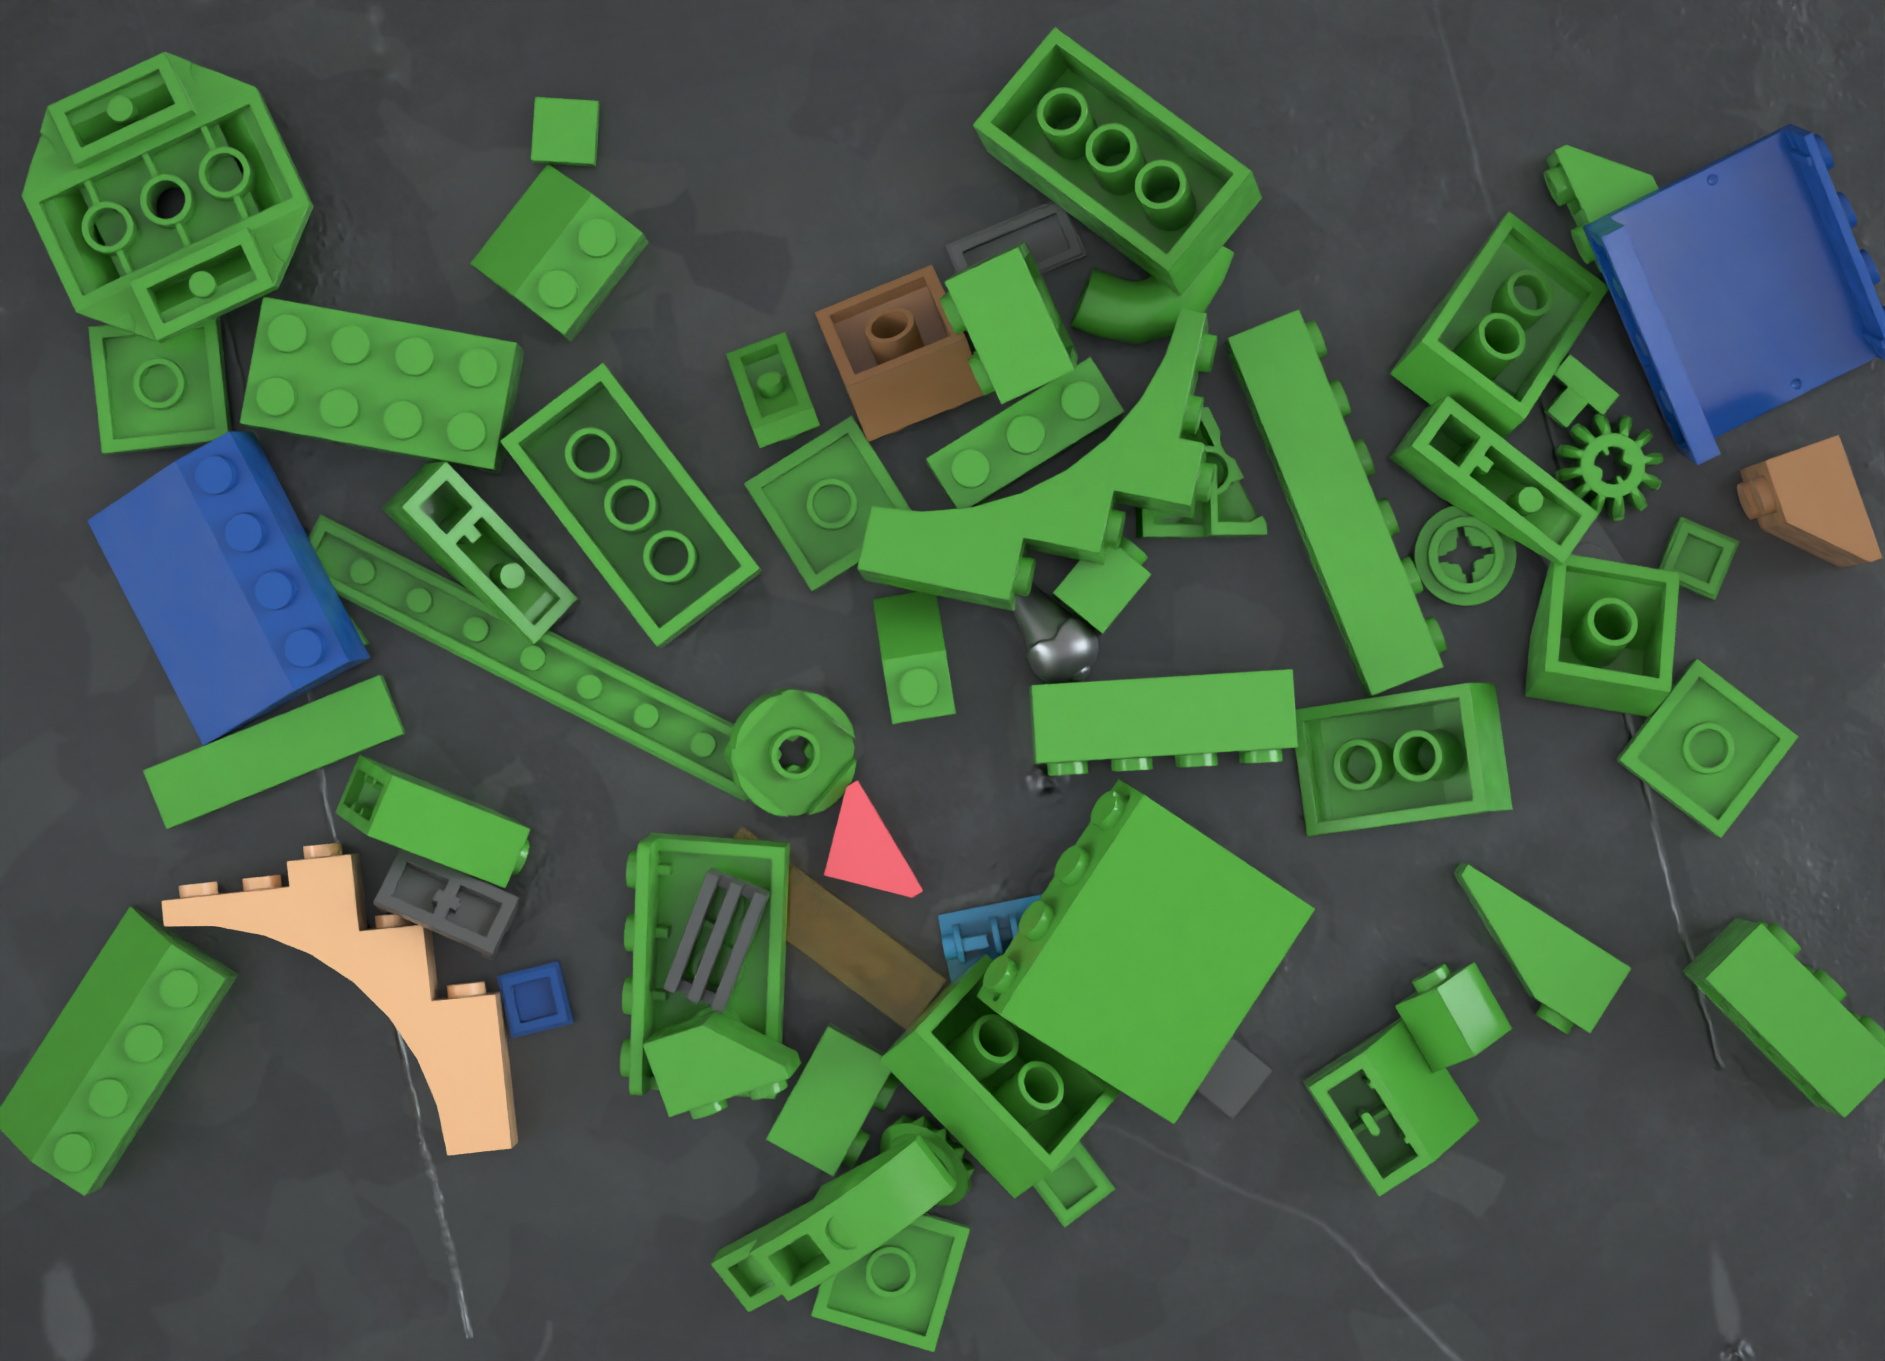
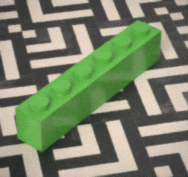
M1298 309L1227 338L1223 344L1365 697L1376 695L1443 668L1444 666L1439 654L1447 651L1444 636L1434 616L1424 619L1415 595L1423 592L1419 574L1409 556L1400 560L1391 538L1392 535L1399 533L1397 520L1386 497L1376 500L1367 478L1375 474L1374 464L1363 439L1359 438L1354 441L1351 439L1343 417L1351 415V408L1339 380L1335 379L1328 382L1319 358L1327 356V349L1316 322L1311 320L1304 323Z

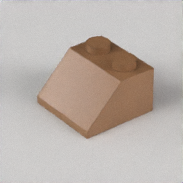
M932 265L815 312L868 442L887 434L896 433L909 425L946 410L955 409L968 401L984 395L968 362L972 353L964 332L955 334L943 310L939 298L945 295V291Z
M1839 435L1740 469L1744 481L1737 484L1741 506L1749 520L1757 518L1761 530L1840 568L1870 563L1883 558Z

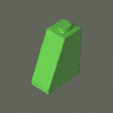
M359 755L335 812L369 837L506 888L511 875H516L520 872L529 852L527 836L530 828L517 820L363 755Z

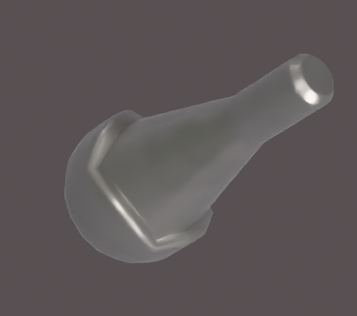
M1032 582L1029 595H1018L1015 611H1013L1028 648L1026 658L1031 669L1042 681L1049 684L1083 681L1089 675L1090 667L1096 661L1099 652L1098 639L1094 630L1080 617L1074 618Z

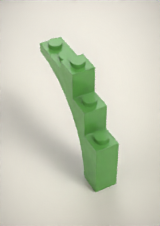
M1181 308L1166 355L1141 400L1106 440L1064 472L1023 493L975 507L921 512L872 506L857 568L863 579L879 584L1015 611L1018 595H1029L1034 578L1036 558L1027 557L1028 550L1104 565L1107 548L1118 550L1124 529L1126 512L1116 510L1117 503L1193 518L1196 502L1208 503L1215 474V464L1205 463L1207 457L1205 444L1184 439L1185 433L1196 435L1198 432L1204 397L1195 396L1194 392L1199 371L1211 372L1218 336L1208 334L1207 313Z

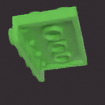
M651 832L639 842L637 850L630 851L626 866V883L629 889H635V913H629L627 916L624 930V946L627 952H633V976H627L625 979L622 993V1009L624 1014L631 1015V1039H624L620 1056L621 1076L629 1077L630 1095L644 1096L650 1089L659 1090L643 1047V1043L657 1029L715 1011L710 1009L711 1005L701 1001L698 1004L688 1000V995L679 991L674 994L663 989L704 878L710 868H715L771 892L728 1007L722 1014L782 1044L789 842ZM718 887L685 974V977L694 980L727 893V890ZM743 896L740 897L707 986L718 990L751 903L750 899ZM746 1092L737 1096L750 1097V1094ZM780 1092L764 1099H776Z

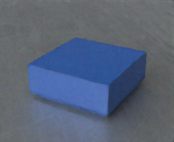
M561 960L496 976L511 1038L575 1022Z

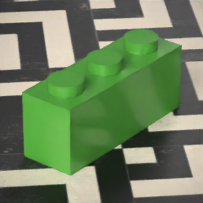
M1089 357L1078 364L1075 371L1047 383L926 458V464L954 509L975 507L985 503L1119 420L1125 411L1094 361Z

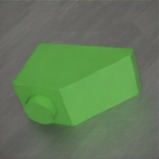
M913 592L873 599L892 724L956 715L937 595Z

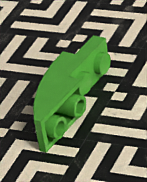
M917 1134L822 1185L815 1198L810 1202L721 1248L712 1260L711 1265L748 1312L781 1295L787 1301H790L843 1271L901 1232L951 1193L957 1183L921 1136Z

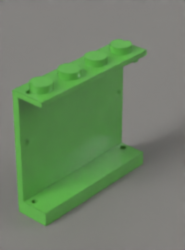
M1118 779L1111 791L1103 794L1094 805L1090 816L1091 821L1077 843L1069 847L1059 858L1055 867V876L1041 898L1033 902L1023 913L1019 922V931L1005 953L993 960L987 968L983 978V986L976 997L1006 1020L1175 1124L1315 908L1141 792Z

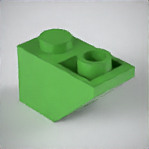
M1565 145L1556 149L1546 158L1550 169L1544 172L1545 182L1557 205L1567 204L1576 222L1577 227L1571 229V235L1581 258L1586 264L1594 261L1599 273H1602L1583 226L1659 188L1650 174Z
M717 1011L657 1029L643 1043L669 1117L689 1111L692 1119L703 1118L725 1109L728 1106L726 1099L749 1092L752 1100L766 1098L779 1093L788 1087L786 1080L793 1075L801 1064L797 1051Z

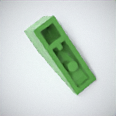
M1449 396L1423 410L1389 458L1438 497L1559 566L1564 564L1599 514Z
M446 461L425 463L382 507L386 514L425 554L531 644H535L578 599Z
M1459 863L1454 871L1455 877L1526 995L1541 1004L1535 1015L1566 1035L1570 1033L1574 1025L1581 1030L1591 1033L1630 972L1631 967L1469 864Z

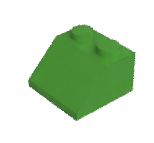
M547 164L470 264L559 334L572 342L649 242L639 229L599 198Z
M1570 554L1564 564L1560 566L1550 561L1530 635L1525 696L1649 717L1671 693L1680 573Z

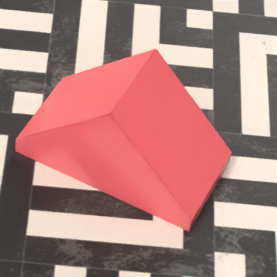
M857 780L846 787L824 875L913 898L923 892V888L861 783Z

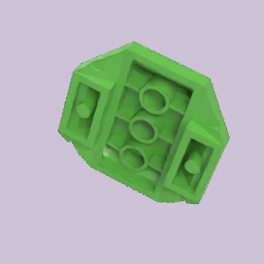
M163 52L47 106L40 130L42 134L29 168L22 198L76 313L150 340L164 343L279 289L314 206L266 103L255 86L196 65L173 54ZM169 188H182L185 195V204L182 211L173 218H160L157 213L156 204L161 193Z

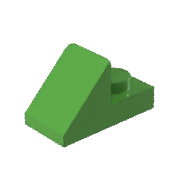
M786 332L726 354L759 448L781 440L791 439L802 432L820 426Z

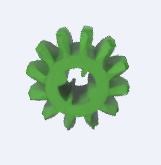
M1596 414L1592 417V434L1580 423L1573 425L1569 429L1572 440L1579 448L1565 444L1556 447L1555 455L1562 460L1572 463L1571 468H1563L1554 472L1553 478L1559 483L1573 479L1576 487L1570 491L1580 499L1584 496L1588 497L1586 504L1599 514L1605 502L1608 517L1612 522H1616L1624 518V501L1636 512L1642 511L1647 507L1646 499L1637 487L1650 491L1660 488L1661 480L1654 475L1645 473V467H1653L1662 463L1663 455L1658 452L1643 455L1640 448L1651 441L1653 434L1649 429H1646L1636 434L1632 439L1629 438L1628 435L1632 427V418L1630 416L1623 415L1619 417L1611 433L1609 420L1606 415ZM1610 452L1615 455L1613 466L1621 469V476L1608 479L1607 483L1601 480L1603 470L1595 466L1594 462L1595 459H1601L1609 455Z

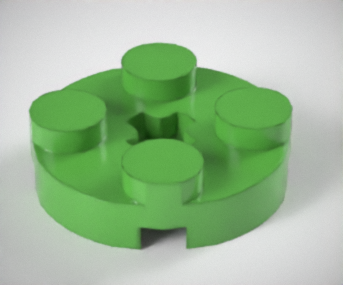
M781 687L757 698L741 713L732 729L731 738L725 750V758L728 766L731 768L733 779L738 789L754 805L776 816H799L805 813L811 815L832 806L845 793L846 787L850 785L855 774L857 761L853 758L855 749L853 738H855V734L849 718L831 700L812 691ZM799 736H802L806 741L801 749V752L806 757L804 764L799 767L789 763L782 768L779 763L782 756L779 750L780 745L786 739L793 742Z

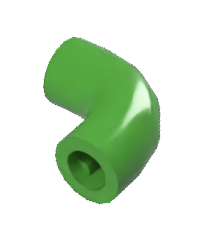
M1222 246L1181 296L1177 295L1152 275L1144 279L1130 280L1093 267L1077 300L1070 326L1099 338L1131 344H1140L1172 337L1181 308L1205 313L1224 282L1234 252Z

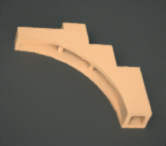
M342 842L303 846L304 859L287 861L289 886L282 887L281 875L242 879L243 891L218 894L217 881L179 885L180 898L161 901L164 927L217 926L264 935L313 955L354 982L390 1018L418 1059L437 1104L447 1155L512 1149L518 1143L505 1012L500 991L486 992L485 981H474L446 985L448 997H439L431 930L393 913L375 916L376 928H368L360 853L343 855Z

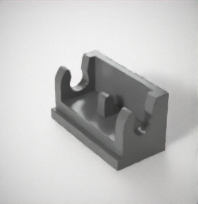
M400 848L374 900L376 910L386 915L393 913L477 950L482 953L481 957L494 962L505 932L509 933L516 919L519 897L461 871Z

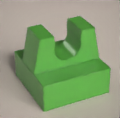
M1569 354L1565 356L1552 376V379L1561 385L1562 389L1543 412L1559 426L1567 428L1585 406L1594 414L1604 415L1620 395Z

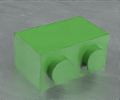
M829 1022L766 1140L833 1177L841 1163L853 1168L870 1137L869 1133L860 1129L869 1111L874 1107L883 1112L900 1082L879 1060L885 1052Z

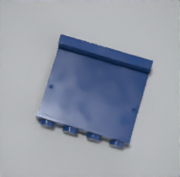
M1788 124L1583 226L1675 447L1680 454L1696 465H1700L1721 454L1714 438L1878 357L1885 361V306L1881 305L1874 285L1880 283L1877 267L1865 249L1859 250L1851 230V228L1857 226L1855 212L1846 196L1840 191L1836 193L1828 173L1834 167L1833 158L1828 146L1820 135H1813L1812 132L1793 124Z

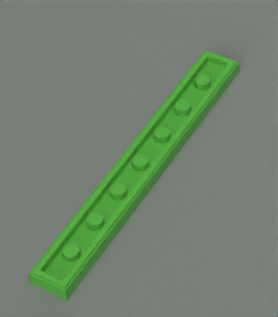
M320 514L308 538L339 596L745 802L747 801V798L735 784L731 768L728 766L725 758L726 746L730 741L731 732L734 727L733 723L550 630H547L535 644L529 643L465 587Z

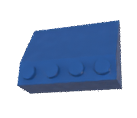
M229 431L174 461L87 520L203 746L228 735L370 658L254 432Z

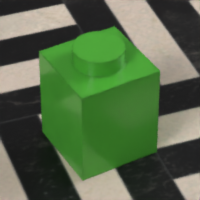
M1122 535L1118 550L1107 548L1104 565L1080 560L1052 593V596L1101 635L1152 575L1142 567L1148 556Z
M1475 962L1451 972L1445 963L1433 967L1412 980L1411 982L1416 991L1395 1005L1433 1073L1476 1056L1512 1030L1511 1025Z

